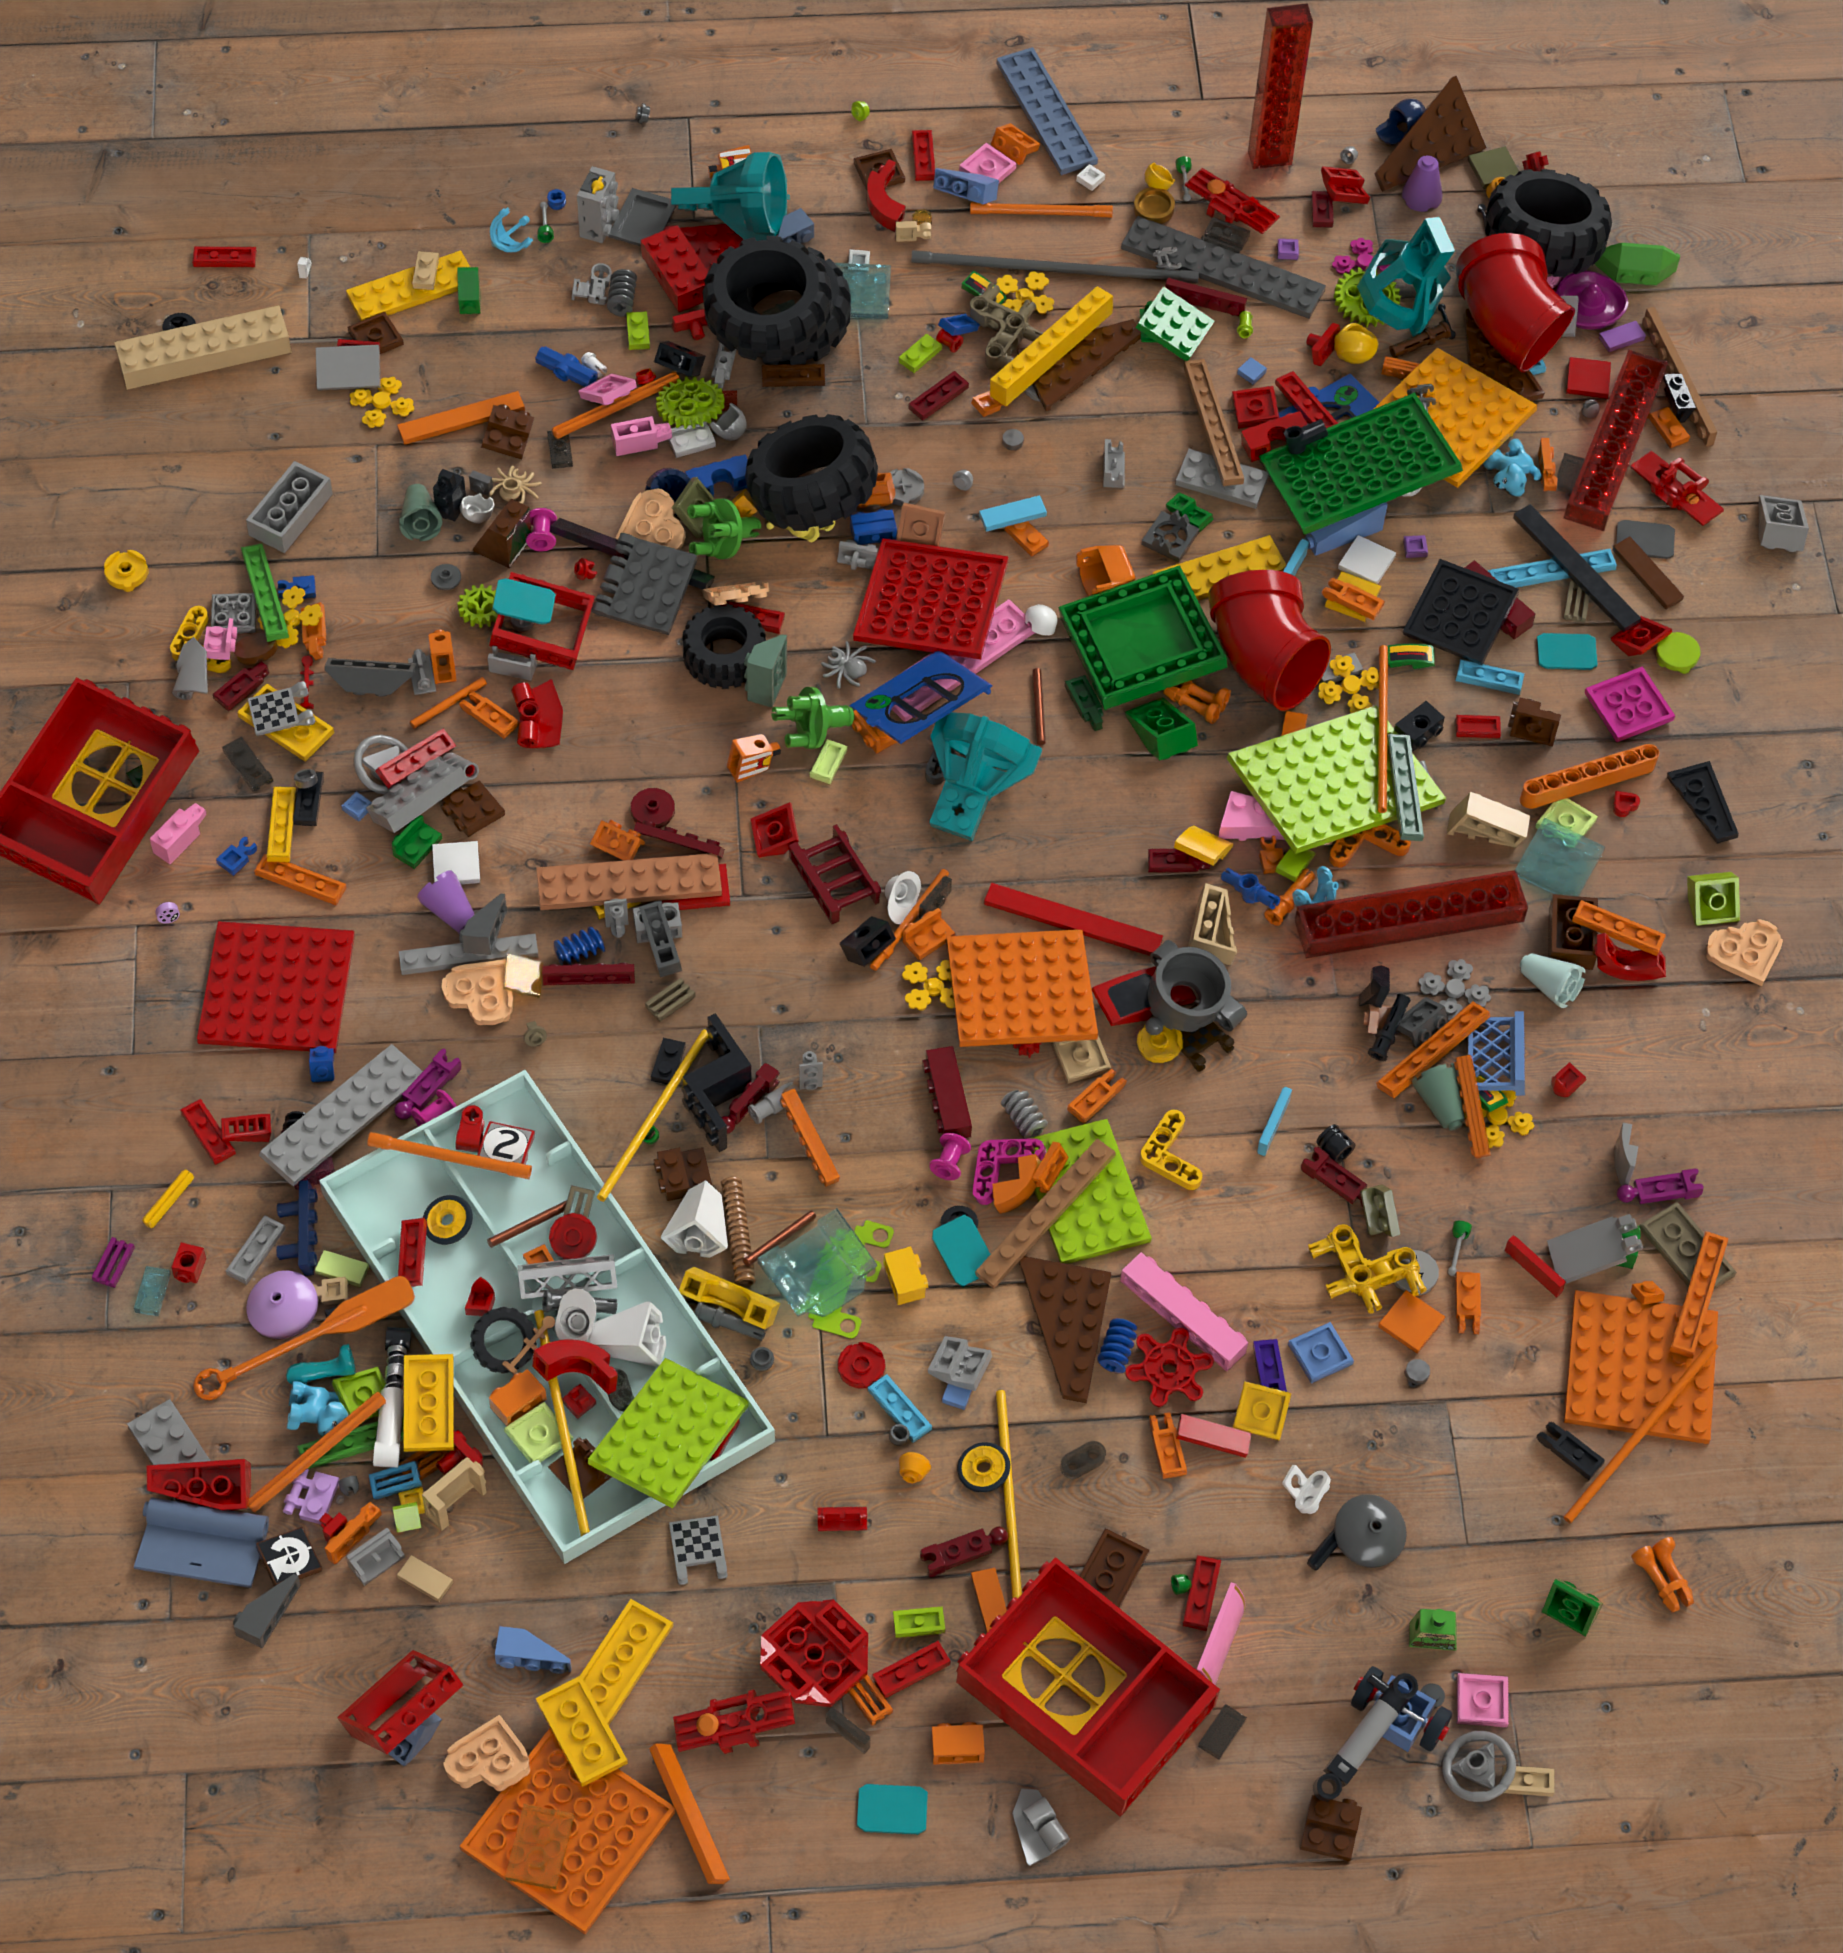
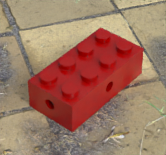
M678 225L641 239L642 257L678 313L704 303L702 291L705 287L704 280L708 270Z

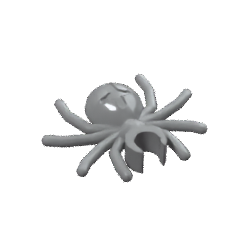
M846 641V656L842 650L833 646L832 657L836 658L833 659L828 656V663L822 662L821 665L835 670L823 674V677H830L839 672L837 677L838 689L841 688L842 674L852 685L859 687L860 684L853 680L862 677L867 672L866 664L862 660L872 663L876 662L875 659L867 656H855L860 651L867 649V645L858 648L850 655V645Z

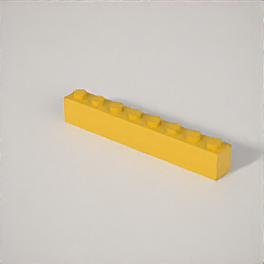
M1098 286L1095 287L990 379V397L1004 406L1009 405L1113 313V295Z

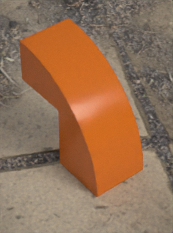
M1036 1154L1018 1157L1020 1179L992 1184L994 1206L1000 1214L1016 1209L1027 1201L1035 1191L1037 1181H1033L1032 1177L1041 1163Z

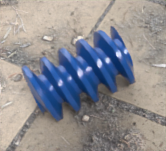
M591 926L587 928V933L584 930H580L579 937L572 933L570 940L565 936L562 938V943L559 940H555L553 943L560 965H563V961H566L568 965H572L571 958L573 957L577 962H580L581 954L588 959V951H591L596 956V948L598 947L602 952H605V946L599 931Z
M1120 1318L1110 1321L1109 1329L1103 1341L1104 1345L1101 1346V1353L1097 1359L1099 1364L1106 1370L1114 1373L1125 1372L1126 1368L1124 1365L1128 1364L1129 1360L1127 1357L1131 1356L1130 1349L1134 1347L1133 1340L1137 1338V1334L1134 1332L1137 1330V1326L1134 1323Z

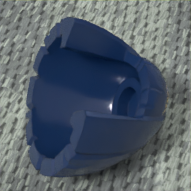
M663 468L648 478L645 491L658 488L663 489L669 493L675 503L689 483L690 478L678 469Z

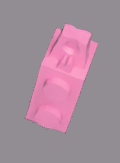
M652 416L611 424L612 442L616 456L657 449L659 442L672 438L670 424H654Z
M196 803L185 811L179 808L150 838L153 853L171 864L200 835L198 825L206 816V810Z

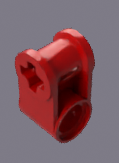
M470 1105L463 1110L456 1136V1150L478 1153L485 1127L483 1112L478 1106Z

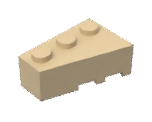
M1469 792L1451 811L1447 834L1454 835V832L1468 834L1469 839H1475V836L1489 838L1490 843L1517 847L1527 837L1530 815L1502 805L1500 802L1482 797L1480 794Z
M1205 883L1198 898L1188 947L1206 950L1215 955L1223 964L1231 965L1237 949L1234 946V930L1231 927V911L1227 889Z

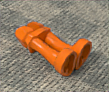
M1190 680L1164 689L1163 694L1173 702H1177L1179 706L1184 704L1202 715L1208 723L1214 724L1218 720L1220 712L1222 713L1225 710L1231 690L1221 688L1215 694L1204 690ZM1190 695L1199 698L1200 700L1206 702L1207 704H1204V703H1202V702H1200V701H1198V700H1196V699L1190 697Z
M1667 1537L1657 1542L1652 1548L1651 1546H1645L1631 1555V1558L1635 1564L1642 1567L1650 1576L1659 1591L1658 1595L1663 1599L1662 1602L1671 1612H1676L1680 1610V1606L1673 1592L1674 1590L1677 1591L1686 1607L1694 1604L1692 1589L1688 1587V1581L1682 1577L1673 1562L1671 1554L1676 1546L1673 1537ZM1655 1558L1659 1561L1660 1565L1671 1581L1669 1584L1666 1582L1665 1578L1660 1572L1655 1562Z

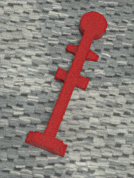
M307 655L301 660L305 670L301 671L300 674L304 675L303 682L306 683L309 692V685H314L313 680L309 681V675L314 674V671L310 670V666L313 665V658ZM308 694V696L304 697V703L299 705L305 709H314V704L309 703Z

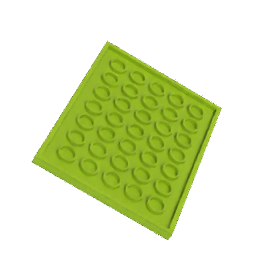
M1377 705L1228 753V762L1295 854L1397 820L1388 747L1387 811L1385 813L1378 812L1379 708ZM1387 720V736L1388 734L1398 735ZM1412 753L1420 812L1444 804L1446 797Z

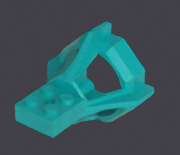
M754 152L748 155L746 159L714 173L710 187L671 188V205H676L678 209L685 211H697V207L698 209H704V211H713L715 216L720 218L744 240L755 237L756 241L767 240V236L778 235L783 217L787 215V200H790V195L787 194V178L781 156L772 152Z
M1440 217L1425 218L1410 241L1385 239L1376 255L1368 264L1357 285L1369 314L1396 330L1409 329L1413 337L1421 334L1432 318L1443 296V289L1451 279L1445 265L1455 250ZM1390 265L1376 276L1377 266ZM1402 278L1405 283L1413 284L1416 291L1413 309L1394 303L1382 290L1395 279Z
M951 712L949 715L938 720L930 737L945 778V784L929 822L931 827L973 841L988 801L1034 774L1042 754V748L1031 744L1030 740L1005 725L989 720V717L986 716L979 717L971 713ZM951 749L964 755L966 758L952 754ZM959 807H962L964 813H959L958 816H956L954 810L958 809Z

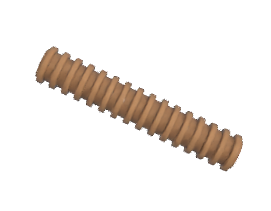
M730 1176L721 1181L726 1213L725 1217L727 1219L726 1224L728 1226L727 1231L729 1232L728 1238L730 1239L729 1245L732 1252L731 1258L735 1284L741 1287H749L756 1282V1278L754 1277V1264L747 1267L743 1263V1259L751 1254L752 1251L745 1211L746 1207L744 1205L745 1200L743 1198L744 1193L742 1192L743 1186L741 1185L742 1179Z

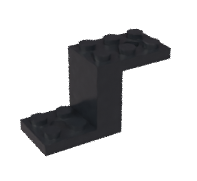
M714 1013L708 1017V1027H706L708 1033L707 1044L712 1051L717 1052L719 1055L718 1059L683 1076V1087H681V1090L684 1094L682 1099L684 1107L687 1111H692L696 1125L700 1129H704L709 1144L711 1146L715 1145L717 1150L721 1152L727 1149V1125L715 1107L743 1093L746 1085L752 1082L750 1062L717 1014Z

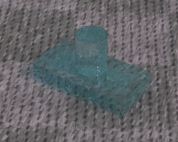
M146 1266L134 1306L135 1313L159 1316L171 1275L169 1269Z

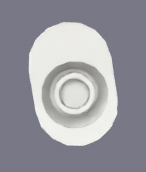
M903 872L892 877L886 884L885 896L888 900V915L895 924H901L917 902L921 881L914 872Z
M575 1288L563 1295L555 1323V1331L560 1340L587 1341L590 1337L596 1317V1303L589 1292Z

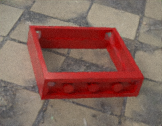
M511 572L510 580L550 589L556 594L554 603L584 611L573 650L522 636L502 630L505 616L498 614L489 646H497L498 649L530 658V654L536 655V660L574 671L595 596L575 591L565 586L551 584L545 580H538L527 577L524 574L520 575Z
M412 1650L337 1718L351 1737L388 1754L464 1685L450 1666ZM415 1658L417 1665L412 1667L410 1662ZM424 1676L432 1678L428 1684L375 1731L368 1728L372 1722ZM352 1715L355 1718V1720L349 1719L348 1717ZM385 1731L387 1735L384 1738L378 1736L381 1732Z

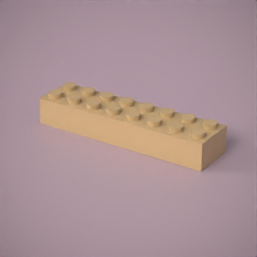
M279 305L114 342L127 390L291 353L289 335Z

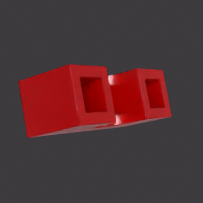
M1298 411L1254 427H1249L1241 431L1242 446L1251 462L1260 460L1259 455L1271 451V441L1281 439L1286 442L1284 431L1291 426L1303 427L1307 423L1302 413Z

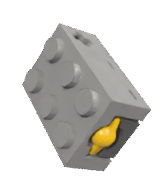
M592 166L577 194L579 235L581 238L603 243L606 236H609L612 224L619 215V210L617 209L619 197L616 196L618 182L615 180V172Z

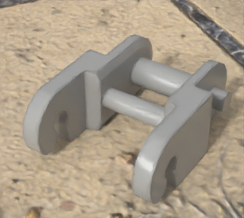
M1166 247L1162 251L1156 250L1153 253V257H1156L1158 261L1156 268H1165V270L1180 268L1182 266L1181 263H1178V265L1172 264L1167 254L1176 252L1177 247L1173 249L1172 247ZM1161 256H1165L1166 262L1162 263Z

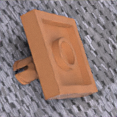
M904 503L902 505L897 540L940 546L946 512Z

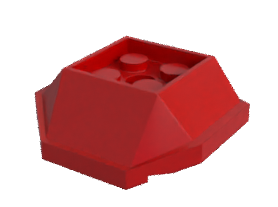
M834 1599L798 1602L761 1635L760 1669L781 1690L789 1689L791 1700L794 1703L831 1708L868 1674V1632ZM816 1653L821 1657L817 1660H812L808 1656Z

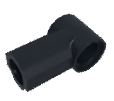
M1322 419L1303 427L1291 426L1284 431L1288 452L1300 454L1305 451L1306 445L1327 437L1328 432Z

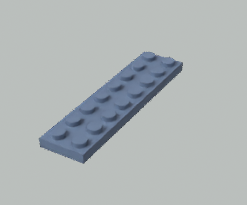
M1034 48L997 58V66L1060 175L1086 168L1089 164L1092 166L1098 164L1096 154Z

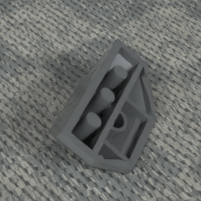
M328 658L324 666V670L346 692H353L355 695L371 693L380 697L391 695L413 676L416 669L415 663Z

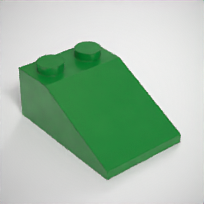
M1163 697L1125 711V716L1147 750L1159 761L1169 759L1173 755L1187 752L1191 748L1198 746L1195 723Z
M1555 1579L1542 1613L1586 1637L1603 1603L1594 1595L1585 1594L1578 1590L1574 1584Z

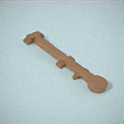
M546 1316L542 1320L543 1326L540 1329L533 1328L535 1335L531 1340L527 1337L524 1339L523 1342L527 1345L511 1363L507 1361L502 1363L513 1375L518 1372L514 1366L530 1348L532 1350L537 1348L534 1343L539 1337L542 1339L546 1338L543 1334L546 1329L554 1327L555 1319L553 1317Z

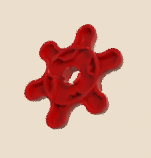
M1184 1328L1173 1330L1171 1339L1166 1343H1158L1151 1335L1146 1333L1137 1337L1136 1345L1145 1354V1359L1140 1364L1129 1365L1126 1368L1125 1375L1131 1382L1147 1381L1152 1385L1153 1390L1150 1394V1401L1155 1407L1164 1406L1168 1401L1169 1394L1173 1392H1181L1191 1401H1197L1203 1396V1388L1197 1384L1194 1376L1198 1371L1210 1369L1214 1364V1359L1209 1353L1193 1354L1188 1351L1186 1344L1189 1340V1333ZM1172 1364L1176 1368L1175 1373L1164 1372L1163 1366Z

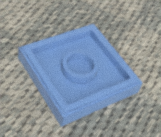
M1331 1322L1288 1341V1346L1311 1383L1349 1367L1354 1363L1353 1358Z

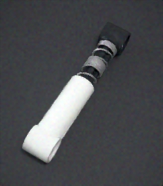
M387 1327L385 1351H387L388 1355L386 1361L388 1365L386 1366L384 1379L386 1385L381 1390V1395L385 1398L386 1403L379 1408L373 1466L395 1468L399 1466L400 1437L404 1411V1391L401 1389L403 1387L401 1381L404 1380V1355L410 1352L411 1328Z

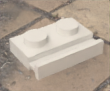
M703 422V427L696 424L695 429L691 425H688L687 429H684V425L678 428H671L672 438L668 440L676 458L716 447V441L707 422Z

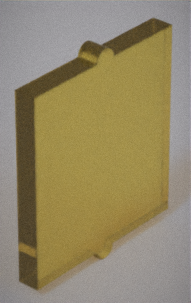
M507 954L503 989L517 992L521 996L525 994L540 998L543 963L528 959L526 956L519 957Z

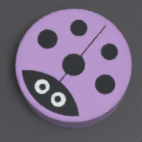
M172 902L162 903L155 910L157 920L165 924L174 922L180 915L178 906Z

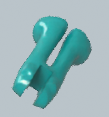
M342 1345L339 1350V1356L335 1359L324 1362H300L291 1365L286 1372L287 1381L291 1385L293 1381L306 1384L312 1380L325 1377L354 1375L356 1368L350 1345Z

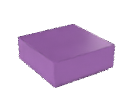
M1278 239V259L1298 260V239Z
M1425 535L1404 536L1403 543L1406 558L1427 557L1428 549Z

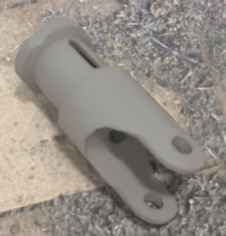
M793 1082L786 1083L764 1096V1100L756 1105L751 1104L748 1106L749 1115L756 1124H760L762 1119L770 1114H776L784 1109L780 1104L781 1094Z

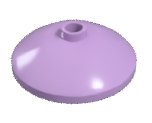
M294 1271L274 1272L262 1278L251 1290L246 1306L247 1316L253 1328L261 1335L271 1339L290 1338L302 1332L312 1322L318 1308V1296L315 1287L304 1275ZM277 1296H281L278 1301H274Z

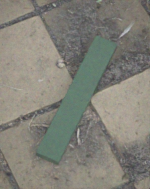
M1388 734L1387 747L1400 840L1423 841L1424 833L1410 735Z

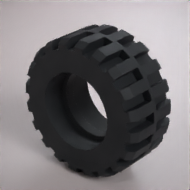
M726 604V606L714 605V608L709 609L707 607L702 609V613L697 612L692 616V620L687 622L682 636L683 659L686 669L689 670L693 678L696 679L698 677L700 683L704 685L708 683L709 687L717 688V686H720L722 689H729V686L736 688L740 687L743 682L746 684L745 671L747 666L744 665L746 655L752 652L754 645L766 641L765 629L762 628V623L759 619H755V615L750 611L745 612L744 608L739 606L735 608L731 604ZM718 639H732L743 646L740 650L731 654H717L706 648L709 643Z

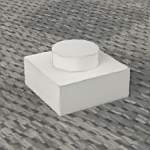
M1089 164L1077 175L1076 181L1093 191L1105 180V174Z

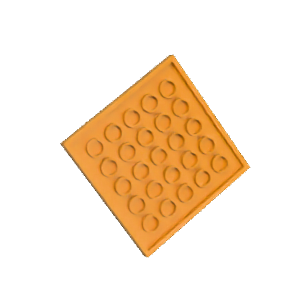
M1438 347L1375 407L1378 408L1407 396L1408 389L1417 388V385L1432 384L1434 391L1430 392V389H1428V392L1423 394V397H1433L1436 399L1435 405H1432V402H1430L1428 413L1462 464L1463 471L1443 479L1457 488L1537 411V404Z

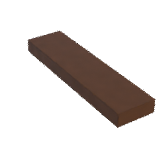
M1630 536L1613 546L1612 550L1666 610L1683 600L1684 595Z

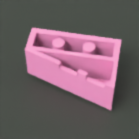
M1231 791L1220 826V838L1246 841V838L1264 837V840H1271V837L1275 835L1276 840H1285L1253 796Z

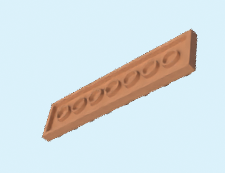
M715 854L536 868L540 910L602 906L605 901L612 899H627V903L722 896L718 856Z

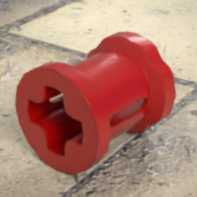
M943 328L936 337V340L949 347L952 353L957 352L964 341L961 335L952 336Z

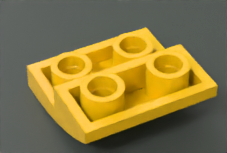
M1191 826L1185 830L1174 844V848L1212 866L1219 859L1223 860L1233 847V843L1196 826Z

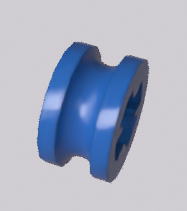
M554 189L548 193V205L551 209L560 210L565 207L566 195L562 190Z

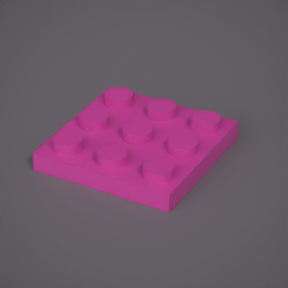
M1643 666L1587 687L1584 692L1616 742L1674 721L1675 714Z

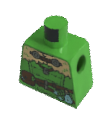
M1420 1609L1409 1623V1647L1456 1651V1612L1444 1611L1442 1609Z

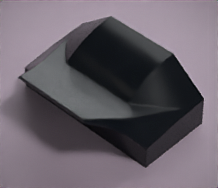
M1382 965L1372 968L1370 983L1359 994V1006L1371 1004L1379 1008L1382 1007L1390 991L1389 968Z

